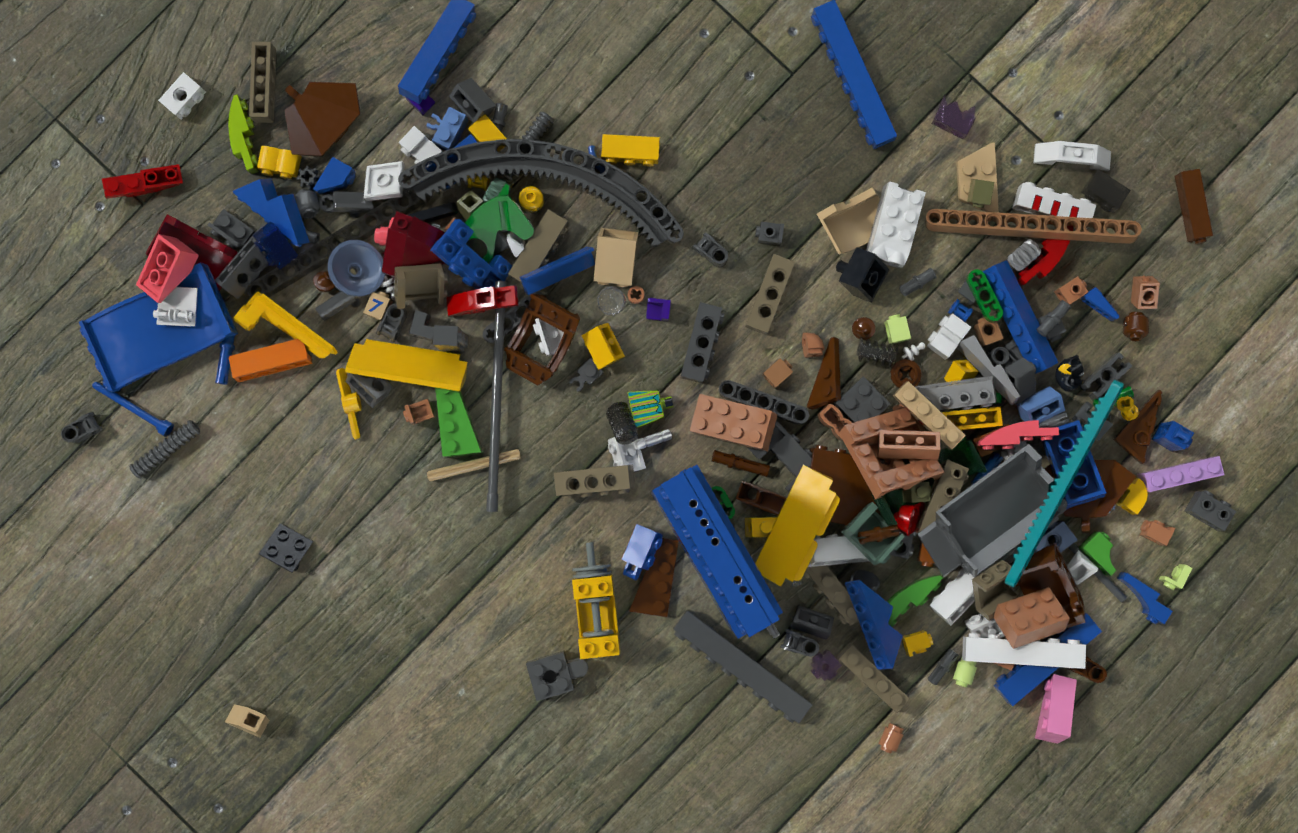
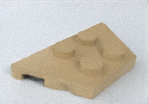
M995 142L956 163L958 200L973 205V202H967L971 179L995 182L991 205L984 204V208H975L999 213Z

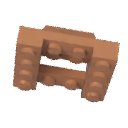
M905 408L847 424L839 432L875 499H879L886 493L898 488H903V490L910 489L914 485L930 478L936 481L945 473L938 460L908 459L910 464L906 465L903 459L878 458L880 430L915 431L913 427L916 422L911 413ZM880 459L885 460L887 462V465L882 464L880 462Z

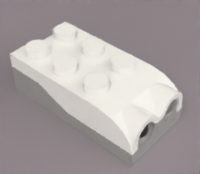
M888 182L882 189L866 251L875 253L886 265L902 268L911 250L926 192L920 190L909 191L898 187L899 184Z

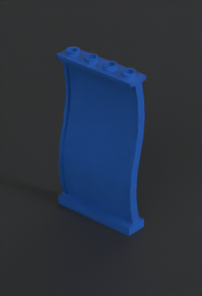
M200 262L194 265L191 273L177 286L198 288L195 327L157 325V318L153 317V311L158 309V303L145 292L121 301L84 321H79L80 332L87 340V348L94 356L96 369L101 373L103 385L108 391L119 392L121 388L146 375L195 355L228 337L238 334L207 264Z

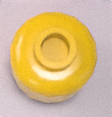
M528 186L520 192L519 203L526 212L535 213L543 207L544 196L537 187Z

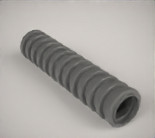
M540 111V116H537L536 121L532 122L533 125L529 126L530 130L525 132L526 135H523L522 139L540 141V138L544 136L543 133L547 132L546 129L550 128V123L553 124V118L547 113ZM525 145L520 148V151L523 154H528L531 149ZM508 172L505 173L504 178L512 181L513 178L509 177Z
M188 420V424H183V427H179L178 431H174L173 435L168 436V439H163V443L159 442V446L155 445L154 449H150L149 453L144 454V457L141 456L139 461L136 460L134 464H130L129 467L134 476L141 479L143 474L146 475L147 471L152 470V467H157V463L161 464L162 460H166L167 456L170 457L172 452L175 453L176 449L181 448V445H186V441L190 442V438H195L196 434L199 435L200 429L196 423Z

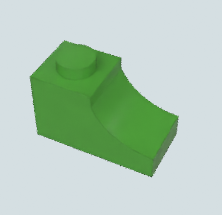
M1094 531L1079 548L1105 575L1111 576L1116 571L1110 560V549L1114 545L1110 542L1111 539L1106 533Z

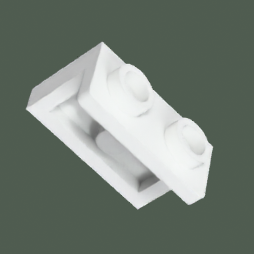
M537 318L535 319L536 324H533L536 335H540L542 341L539 343L541 353H545L547 357L555 354L564 332Z

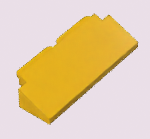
M366 339L364 345L354 343L345 373L460 391L466 381L468 362L460 361V354Z
M802 465L755 562L761 575L779 586H782L785 578L792 582L802 579L818 546L814 538L816 535L822 536L840 502L836 492L829 489L833 482L831 477L806 465Z

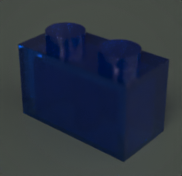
M271 221L252 235L256 240L254 242L255 246L260 252H265L267 255L265 259L271 266L275 265L277 268L282 269L298 256L278 226Z

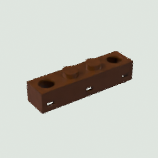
M747 481L741 482L736 496L737 500L777 516L787 498ZM752 488L758 492L753 500L748 497V491Z

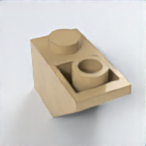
M234 704L225 723L261 738L270 720L260 712Z

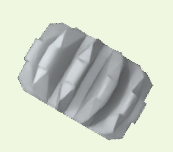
M1028 239L1013 251L1007 260L1013 268L1021 271L1035 260L1042 250L1036 242L1034 243L1032 239Z

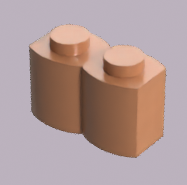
M828 404L817 415L818 419L824 426L831 428L833 435L838 440L844 442L839 432L845 425L852 422L843 418L841 411L836 406Z

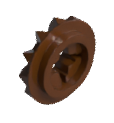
M909 359L896 362L890 371L891 380L898 388L907 381L916 387L921 380L920 367ZM911 369L909 371L910 373L908 374L910 379L905 378L903 380H900L903 375L901 371L903 370L905 372Z

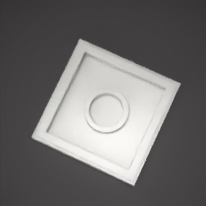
M403 161L367 166L364 199L366 201L402 197L403 188L398 182V177L405 169Z

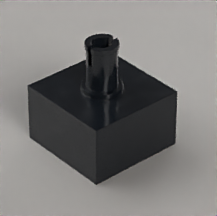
M856 247L848 263L840 260L836 265V271L842 273L839 282L853 296L871 303L890 270L875 253Z

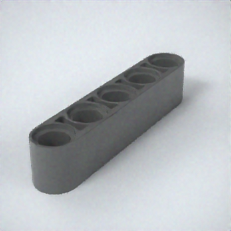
M725 380L719 386L718 392L721 397L736 403L773 411L778 414L777 418L800 425L809 418V412L803 406L734 381ZM726 384L730 385L733 391L731 394H725L722 391V387ZM742 391L749 392L750 400L743 401L740 393ZM762 397L768 400V406L765 408L761 407L758 403V400ZM778 404L785 405V414L777 412L776 407ZM798 410L804 413L802 421L795 418V412Z

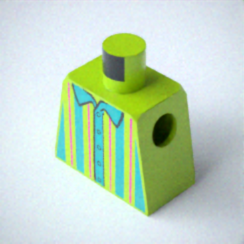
M659 391L627 392L635 429L663 419V410L674 408L672 397L660 399Z

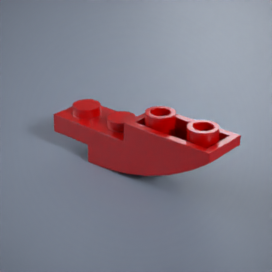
M177 164L140 170V173L102 178L105 197L109 199L121 196L128 198L165 190L183 184L180 166Z
M1067 226V229L1073 231L1074 227ZM1045 239L1041 243L1043 245L1041 248L1042 254L1032 261L1034 265L1030 269L1028 267L1024 268L1019 273L1020 278L1017 280L1019 285L1023 286L1035 275L1039 279L1044 278L1060 261L1070 240Z
M515 285L476 289L447 297L448 317L518 306L517 286Z

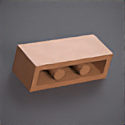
M880 430L878 458L938 460L940 432Z

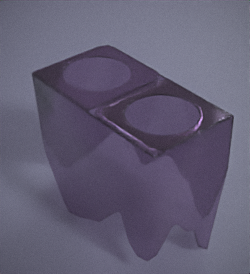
M944 94L931 124L964 139L975 121V106L961 112L958 102L955 101L947 105Z

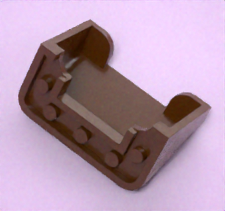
M1057 544L1047 545L1033 554L1016 587L1020 586L1024 595L1050 587L1070 618L1066 628L1086 623L1084 601Z

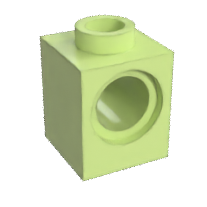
M900 314L889 316V320L884 322L889 345L911 339L906 316L900 317Z

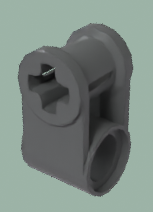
M705 232L703 234L704 237L697 245L694 244L692 246L693 249L715 267L725 266L728 261L726 249ZM721 253L725 258L722 261H717L714 259V256Z
M396 304L388 307L376 331L377 335H384L390 338L392 342L397 340L407 318L405 308L400 309V317H393V311L397 309Z
M1003 347L990 350L987 356L993 367L1001 364L1005 372L1006 367L1017 361ZM996 351L1001 353V361L995 359Z
M94 412L87 413L65 426L61 431L63 440L70 443H80L101 432L103 428L97 424ZM72 430H75L76 436L71 439L70 433Z
M786 629L785 632L787 634L780 648L809 657L815 656L818 653L819 645L814 639ZM813 642L815 644L813 652L805 651L806 643Z

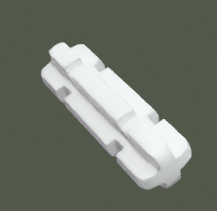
M665 430L661 433L658 432L637 439L635 445L638 450L646 448V446L650 447L663 441H668L672 439L670 430Z

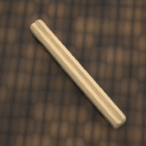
M518 449L499 453V464L521 459ZM489 456L428 471V480L434 481L489 467Z

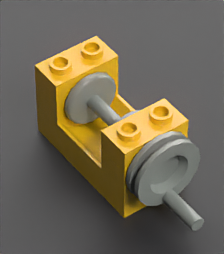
M593 542L586 543L588 566L572 568V571H576V575H573L572 585L577 608L580 659L620 655L621 649L613 574L611 571H607L611 564L596 565Z

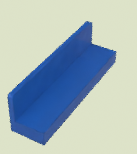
M594 247L582 248L520 276L526 294L530 295L594 266L595 260L591 253L594 251Z

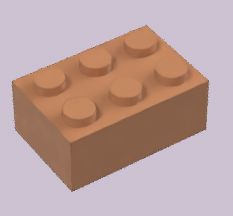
M1050 587L998 604L993 617L1013 649L1065 631L1070 619Z

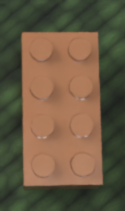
M699 394L690 431L697 435L768 452L778 414L770 410Z

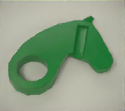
M508 184L504 185L498 196L479 206L465 222L474 231L469 239L478 238L486 244L487 253L481 258L487 263L494 256L498 230L511 231L523 240L532 237L534 233L532 223L519 205L508 195L510 187Z

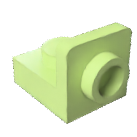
M1179 564L1172 571V579L1160 576L1159 580L1163 581V585L1171 590L1175 588L1182 589L1192 568L1185 564Z

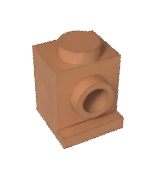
M1145 520L1140 528L1142 530L1140 536L1160 546H1167L1175 528L1165 527V524L1158 520Z

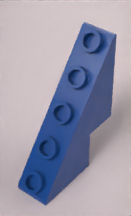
M272 178L259 179L233 191L238 200L250 206L251 210L261 215L265 222L273 225L280 234L289 238L293 245L302 247L303 244L310 243L294 194L278 196Z
M862 581L845 582L876 668L878 670L893 669L903 635L888 624L893 606Z

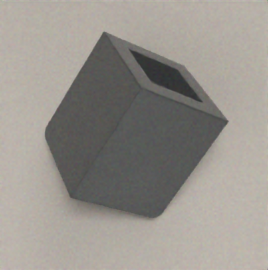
M974 275V277L972 278V281H973V282L976 281V282L978 283V285H979V287H977L976 290H979L980 288L985 287L984 284H982V285L980 286V284H979V282H978L979 278H977V277ZM965 279L958 293L969 300L967 304L971 305L975 302V298Z

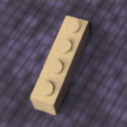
M909 381L905 382L894 393L893 397L930 432H940V442L949 450H952L966 436Z

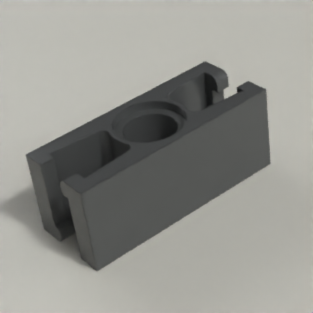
M1120 352L1115 353L1079 387L1086 391L1090 384L1096 381L1100 387L1090 394L1089 397L1092 400L1098 399L1109 389L1112 382L1123 376L1132 365L1129 362H1122L1120 364L1122 368L1116 372L1112 368V364L1117 359L1122 360L1124 356ZM1104 371L1109 374L1108 381L1102 377Z

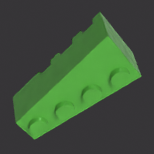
M435 387L442 456L454 457L483 453L461 390L454 391Z

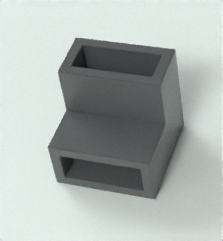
M415 310L409 334L417 338L433 341L434 327L428 326L431 316Z

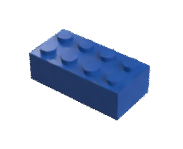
M1079 420L1059 426V435L1054 436L1053 440H1041L1055 479H1058V473L1062 472V465H1065L1066 458H1069V452L1073 451V445H1076V439L1080 438V432L1083 431ZM1091 450L1088 452L1064 497L1067 501L1066 509L1103 498L1106 495V490Z

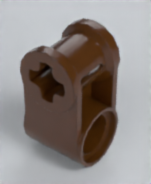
M1087 656L1085 669L1067 668L1096 683L1103 682L1107 677L1105 668ZM1095 668H1097L1099 670V676L1094 679L1092 677V671Z

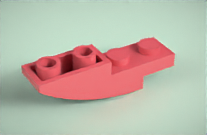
M1039 420L1015 423L984 436L976 442V446H982V450H993L994 446H1002V449H1014V445L1020 444V437L1021 441H1033V437H1041V440H1053L1054 436L1059 435V427L1039 428Z

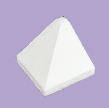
M508 231L507 242L513 255L517 258L524 249L525 240L519 238L515 233Z

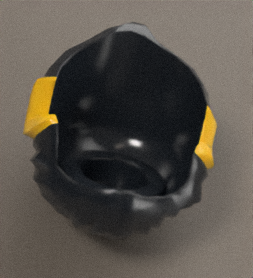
M1078 355L1064 359L1058 365L1055 378L1064 391L1072 392L1083 383V380L1080 378L1084 376V369Z

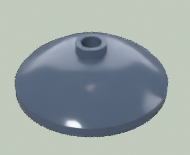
M348 240L339 244L331 252L328 259V274L333 284L343 293L355 297L366 296L376 291L384 280L385 274L382 272L383 258L371 244L361 240ZM350 269H354L356 274H352Z

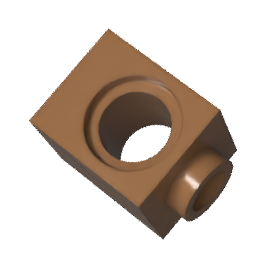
M985 318L977 320L978 324L973 326L981 347L1003 339L997 321L988 322ZM985 326L991 328V335L984 333Z
M780 358L762 376L775 389L793 373L791 370L793 367L786 359L782 360Z

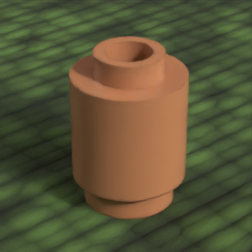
M889 723L888 727H885L878 743L882 745L880 749L890 754L892 751L897 752L904 735L902 734L904 729Z

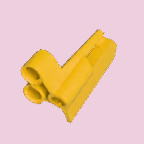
M259 291L234 316V321L247 331L253 329L261 317H263L293 339H299L305 344L306 349L318 358H325L330 353L335 355L338 353L334 346Z

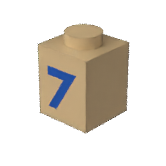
M381 291L378 294L372 292L363 313L382 321L388 307L393 303L389 299L390 295Z

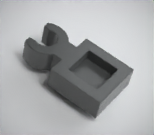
M590 358L577 370L580 376L573 377L569 383L573 384L575 381H578L580 386L576 391L579 392L583 389L585 382L591 385L604 372L601 369L598 370Z

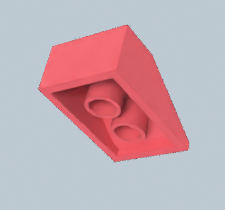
M158 234L136 286L157 303H161L191 273L199 255L179 239Z

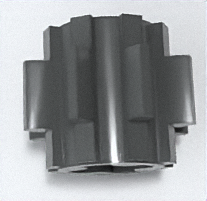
M306 166L303 171L299 169L300 176L296 179L301 182L300 187H308L312 191L320 175L317 174L318 170L316 168L312 170L309 166Z

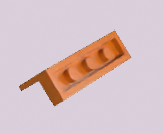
M299 339L229 356L232 377L237 382L313 364L311 356L306 351L305 344Z

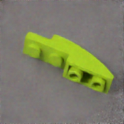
M236 94L233 96L229 112L230 145L233 155L238 159L243 158L246 170L254 174L259 172L257 168L258 159L252 153L251 148H253V144L248 136L254 135L252 128L255 126L253 120L247 115L246 111L249 108L246 100H242Z

